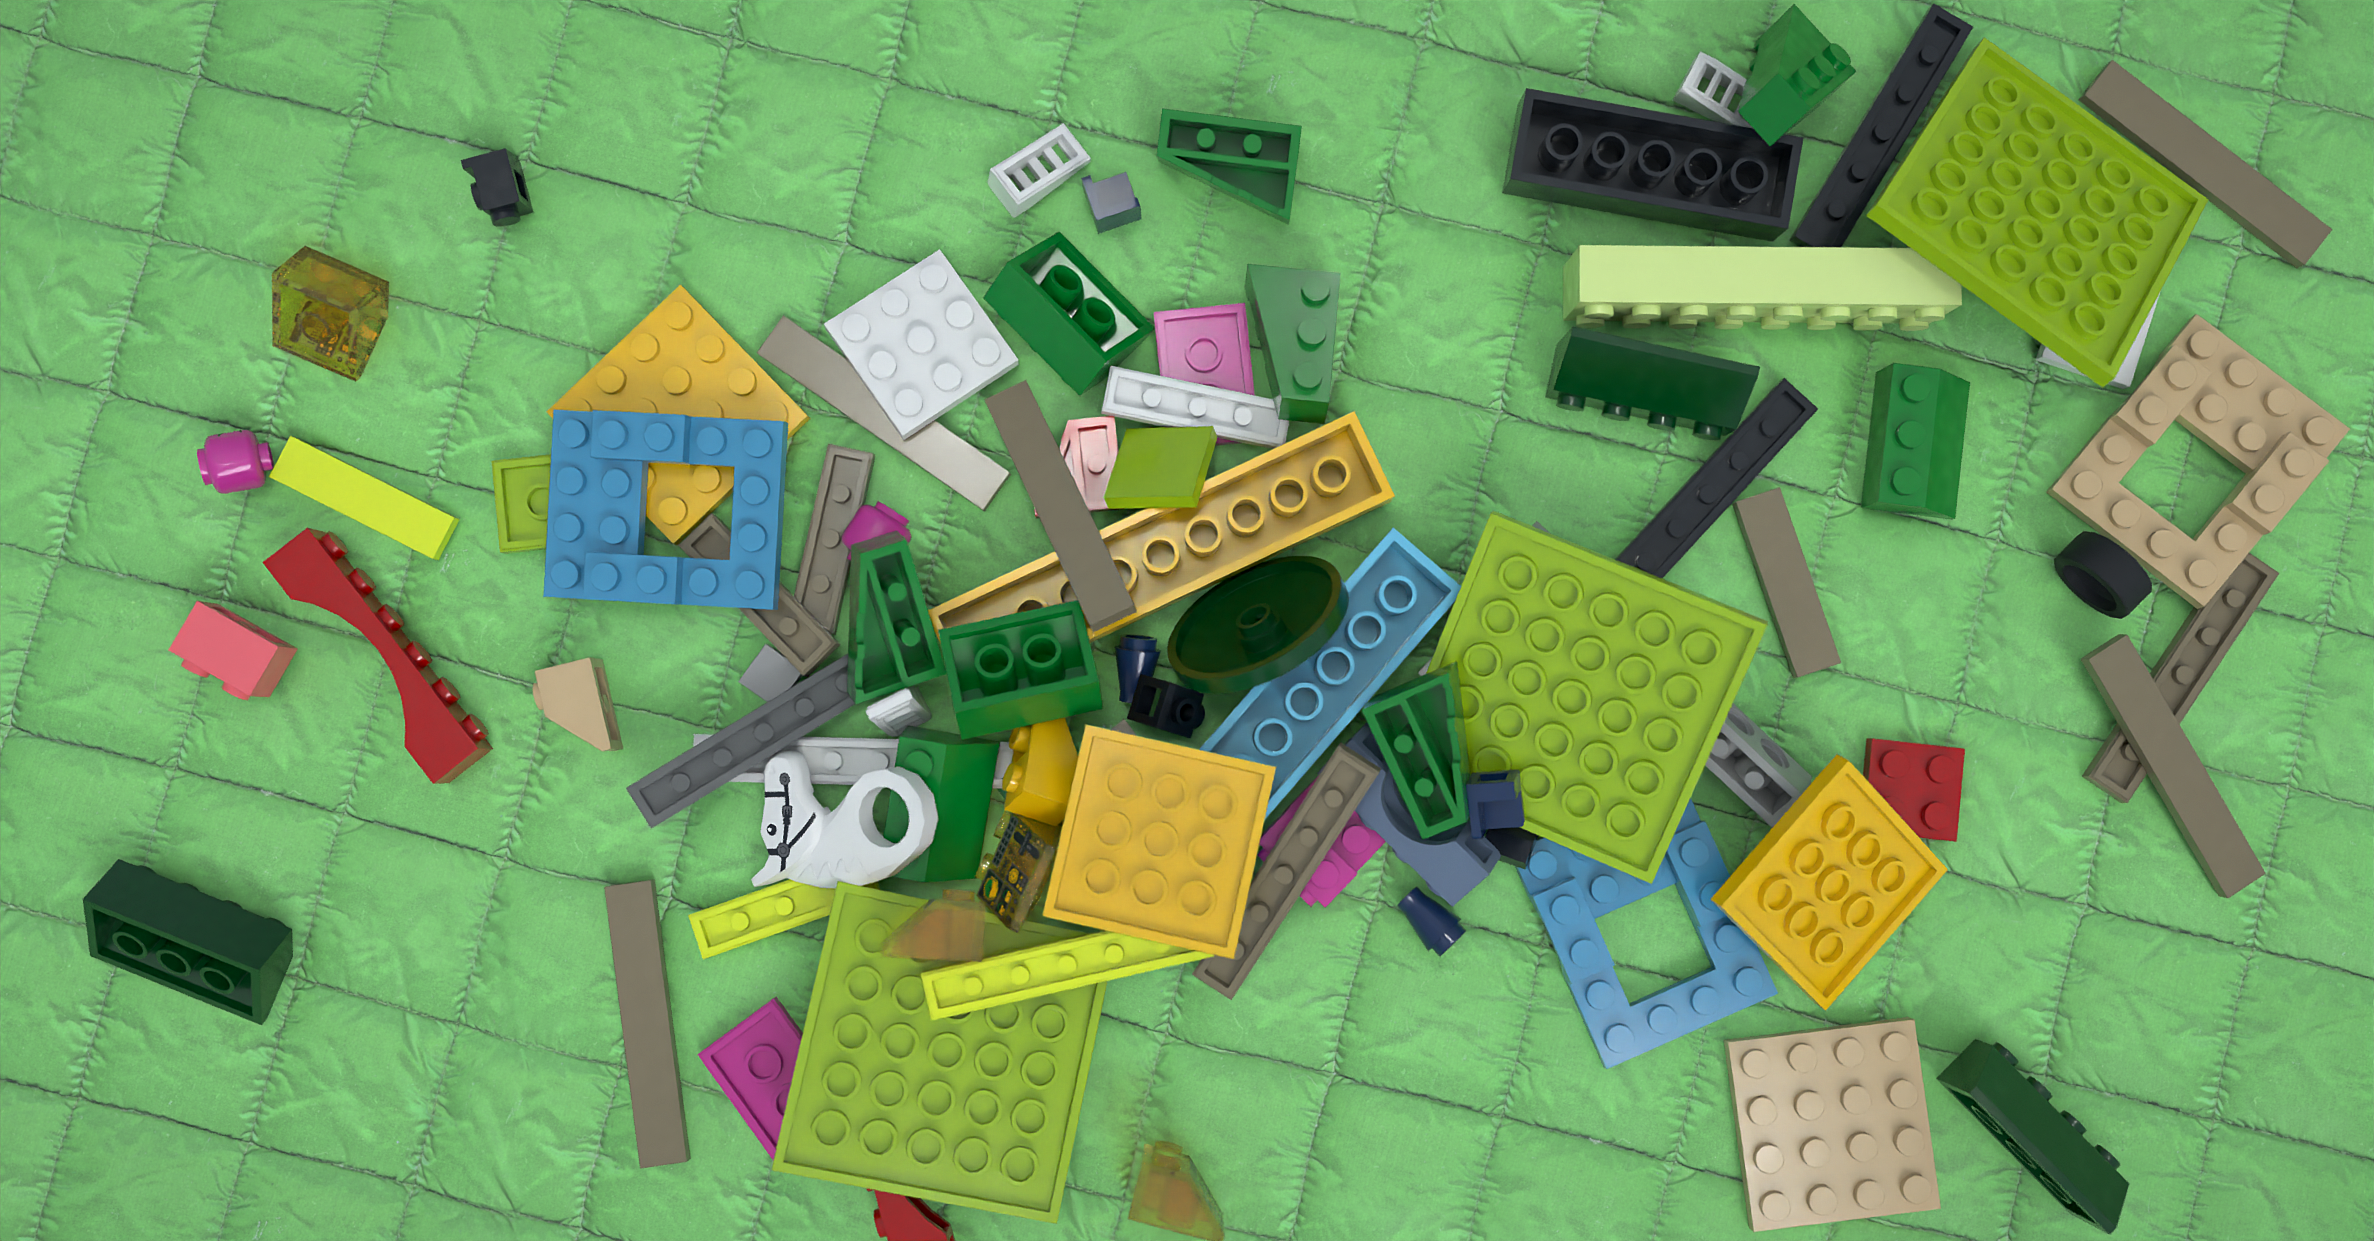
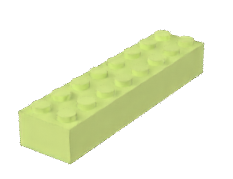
M1579 245L1563 266V321H1576V326L1580 328H1598L1604 326V321H1622V327L1636 329L1651 326V321L1669 322V328L1673 329L1694 328L1697 326V322H1715V328L1737 329L1743 327V322H1761V328L1767 330L1785 329L1790 327V323H1807V329L1810 330L1833 329L1836 327V323H1853V329L1876 330L1882 328V323H1898L1900 330L1918 331L1928 329L1929 324L1933 321L1945 319V314L1962 305V285L1911 248Z

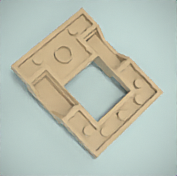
M2196 314L2187 321L2162 351L2153 369L2134 392L2104 421L2046 493L2099 534L2124 548L2143 568L2195 608L2199 609L2205 607L2261 537L2272 532L2328 464L2329 460L2327 457L2348 433L2350 428ZM2174 420L2246 474L2193 539L2119 483L2145 450L2157 442Z

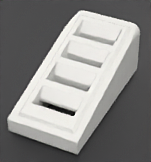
M1700 51L1693 60L1673 101L1714 122L1753 128L1747 121L1742 119L1741 114L1738 112L1739 105L1734 113L1727 109L1735 93L1742 96L1747 79L1715 58ZM1702 77L1710 80L1704 93L1697 89ZM1718 85L1726 88L1719 103L1712 99Z
M1063 123L991 168L988 185L1010 215L1015 218L1090 163L1091 158ZM1057 144L1070 161L1064 164L1051 147ZM1042 155L1054 171L1048 173L1037 158ZM1027 166L1038 181L1032 183L1022 169ZM1010 178H1012L1015 181V183L1021 189V192L1016 188V186L1013 184Z
M915 686L905 688L867 707L868 710H866L869 719L887 735L892 737L902 734L908 725L917 727L929 721L932 717L919 687Z

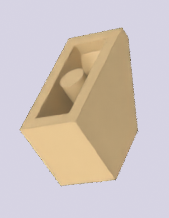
M589 657L535 671L537 683L533 684V696L538 709L544 710L546 718L601 751L623 749L603 659Z

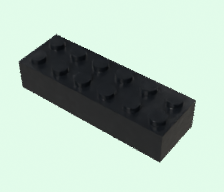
M1526 88L1517 105L1502 193L1773 242L1789 228L1804 137L1785 134L1773 145L1769 146L1753 128Z

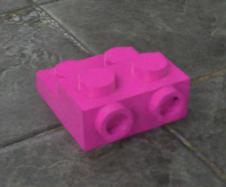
M1319 775L1261 834L1259 844L1263 849L1257 855L1263 861L1266 860ZM1354 811L1299 896L1310 907L1318 900L1326 908L1358 874L1357 871L1386 841L1375 830L1366 827L1360 820L1359 815Z

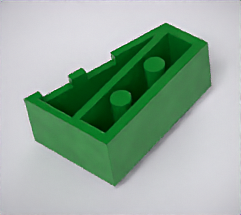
M1793 4L1755 42L1754 49L1757 51V56L1749 65V70L1753 73L1752 77L1745 82L1738 112L1764 141L1771 146L1816 110L1857 71L1850 65L1851 59L1847 52L1838 44L1830 43L1801 10Z
M1162 108L1156 155L1158 162L1289 225L1302 126Z
M1247 264L1245 291L1247 299L1250 301L1257 338L1260 340L1265 360V370L1278 420L1325 424L1330 401L1341 273Z
M893 531L852 544L847 693L854 703L859 704L947 674L907 539L898 531Z
M1456 661L1373 696L1362 709L1422 839L1466 823L1469 818L1466 783L1471 775L1458 663Z

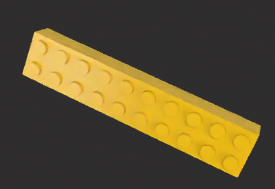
M1355 411L1204 481L1197 507L1146 508L1099 530L1137 612L1095 632L1092 631L1083 612L1090 643L1390 503L1395 495ZM1054 551L928 610L933 629L940 642L938 632L940 629L1067 603L1078 599Z

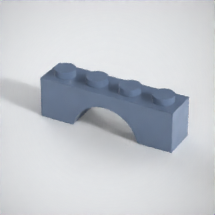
M1366 722L1344 745L1380 767L1381 770L1355 809V812L1366 827L1375 830L1392 847L1394 854L1404 863H1408L1426 881L1427 886L1434 894L1442 897L1453 907L1491 873L1501 855L1498 849L1484 836L1482 839H1472L1469 821L1422 839L1409 809L1399 793L1397 784L1368 722ZM1327 761V762L1324 764V766L1318 771V773H1317L1318 775L1321 774V772H1322L1323 769L1325 768V766H1326V764L1328 763V761Z

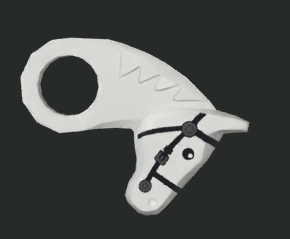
M790 750L775 753L767 762L764 772L765 804L760 831L769 856L764 868L751 881L754 887L788 878L820 888H836L838 881L861 886L896 875L920 856L933 841L938 821L933 793L918 774L898 766L864 773L851 787L843 801L831 812L828 807L823 808L813 795L814 789L810 781V772L805 756L800 752ZM885 787L896 791L905 801L909 811V827L900 843H892L885 839L877 830L873 820L875 798Z

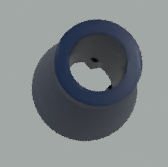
M1132 634L1120 635V643L1115 646L1120 688L1119 701L1132 703L1140 674L1153 677L1161 650L1156 649L1157 638Z
M1417 886L1397 905L1410 922L1427 951L1429 952L1433 949L1439 957L1467 931L1459 923L1460 917L1425 895Z

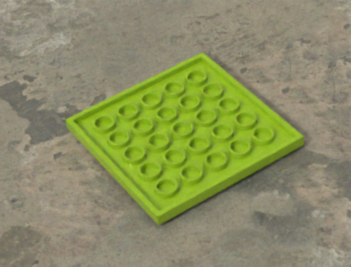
M1984 37L1966 59L1866 216L2103 388L2115 379L2209 199Z
M1492 511L1426 674L1457 661L1470 775L1472 772L1519 769L1525 815L1524 825L1520 828L1652 884L1767 628L1768 621Z
M838 881L772 1171L1057 1224L1108 981L931 1021L921 973L930 969L1089 933L1012 917L1011 921H1008L1007 916H1003L1001 919L997 914L933 901L927 908L920 909L929 900ZM918 909H920V910L918 911V914H919V915H917V916L914 918L912 915H913ZM910 916H912L908 921L910 922L909 924H907L904 928L901 927L899 929L900 931L897 934L895 933L894 935H892V932H894L901 924L907 922L906 920ZM890 936L893 937L888 942L886 941L885 943H883L886 938L888 939Z

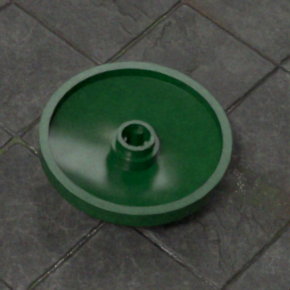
M1288 556L1260 563L1220 582L1187 609L1170 635L1167 646L1168 660L1179 680L1185 686L1197 692L1226 694L1260 686L1298 667L1331 639L1346 615L1349 604L1348 590L1335 566L1318 557Z

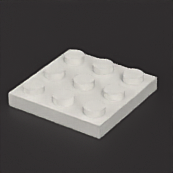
M940 249L824 323L828 334L903 440L1019 365L1016 355Z

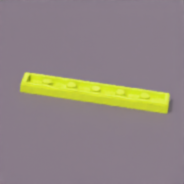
M1102 930L926 970L921 973L932 1021L1214 957V955Z

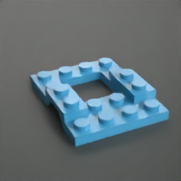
M554 410L543 597L778 610L788 423L769 420L691 417L679 414ZM649 463L734 467L729 560L644 555Z
M1691 798L1652 884L1543 837L1537 839L1526 870L1515 866L1525 891L1545 926L1559 958L1564 979L1601 1063L1606 1069L1778 994L1757 945L1710 900L1730 875L1706 822L1700 820ZM1675 884L1711 968L1629 1003L1613 969L1615 964L1595 919Z

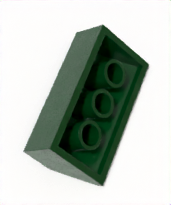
M1572 327L1556 344L1545 398L1557 400L1556 406L1562 409L1584 411L1585 406L1601 409L1602 416L1608 419L1629 421L1630 416L1648 420L1647 426L1651 428L1673 431L1675 426L1693 429L1692 435L1697 438L1717 441L1720 440L1721 435L1726 436L1737 430L1758 378L1760 367Z
M121 859L115 862L83 898L91 957L259 1025H263L268 1018L293 958L292 929L281 921L270 917L264 918L244 910L233 901H222L200 892L191 884L175 882L158 875L146 866H135Z
M1975 1039L1936 1079L2071 1215L2110 1235L2117 1228L2129 1187V1182L2116 1170L2121 1165L2119 1161L2102 1146L2097 1144L2093 1147L2082 1136L2087 1131L2085 1127L2067 1111L2063 1110L2059 1113L2048 1102L2053 1097L2052 1094L2039 1081L2031 1076L2025 1079L2015 1068L2019 1062L2010 1051L1998 1042L1990 1045Z

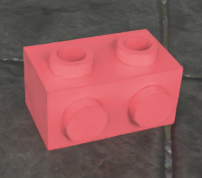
M203 601L195 603L169 648L170 652L184 659L181 663L182 667L202 677L208 678L210 674L224 681L221 687L224 691L243 700H249L250 696L270 697L298 648L220 604Z

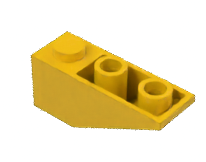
M1065 717L1012 729L1009 738V748L1013 750L1012 762L1007 767L1002 781V789L1007 791L1004 810L1053 826H1057L1065 818L1078 761V754Z

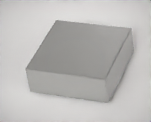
M765 644L738 682L768 702L795 686L803 675L782 653L769 644Z

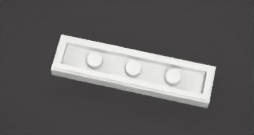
M1110 366L1101 414L1163 427L1213 426L1217 438L1270 449L1279 447L1286 442L1289 421L1278 420L1273 399Z

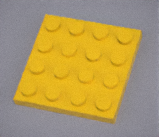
M679 285L546 411L552 419L554 410L590 412L599 410L679 414L691 417L784 421L788 423L787 441L811 419L682 285ZM649 463L646 516L674 545L678 546L733 493L734 467Z
M1086 725L1043 916L1234 959L1276 767Z
M1836 754L1710 900L1815 1004L1826 1011L1948 869L1849 760Z

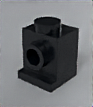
M504 148L461 160L462 168L476 180L475 183H471V193L474 202L480 211L483 210L490 215L494 226L513 225L521 220L520 216L534 213L521 162L509 150Z
M1140 674L1127 719L1191 738L1193 730L1202 724L1205 717V708L1202 704L1204 693ZM1158 689L1161 690V693L1157 702L1154 715L1152 717L1149 716L1156 691Z

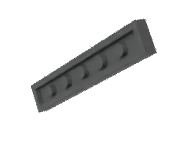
M848 654L626 787V790L650 828L652 829L855 705L847 693Z

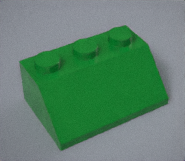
M1060 231L1008 261L983 297L997 314L1079 396L1103 381L1109 375L1110 366L1118 367L1155 330V327Z
M1892 363L1876 372L1861 508L1950 520L1955 519L1970 382L1940 368Z
M1078 600L938 630L954 713L962 740L1103 709L1098 674L1082 608Z
M910 725L905 728L899 736L895 767L899 766L921 777L933 793L938 821L932 843L920 856L891 877L923 883L977 879L1000 741L977 737L962 740L960 734ZM891 789L883 837L892 843H900L909 827V811L902 797Z

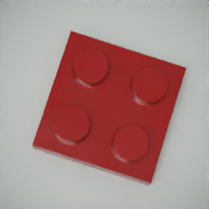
M1866 738L1864 778L1919 838L1957 842L1965 749Z

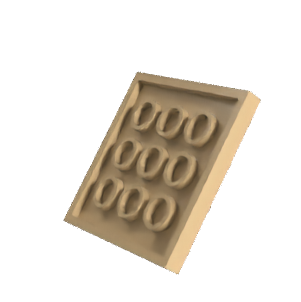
M1905 1017L1724 1040L1748 1225L1753 1232L1941 1209L1915 1019Z

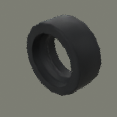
M2083 531L2054 559L2055 569L2066 586L2084 603L2112 618L2122 619L2128 616L2152 591V582L2139 562L2124 548L2109 538L2095 532Z

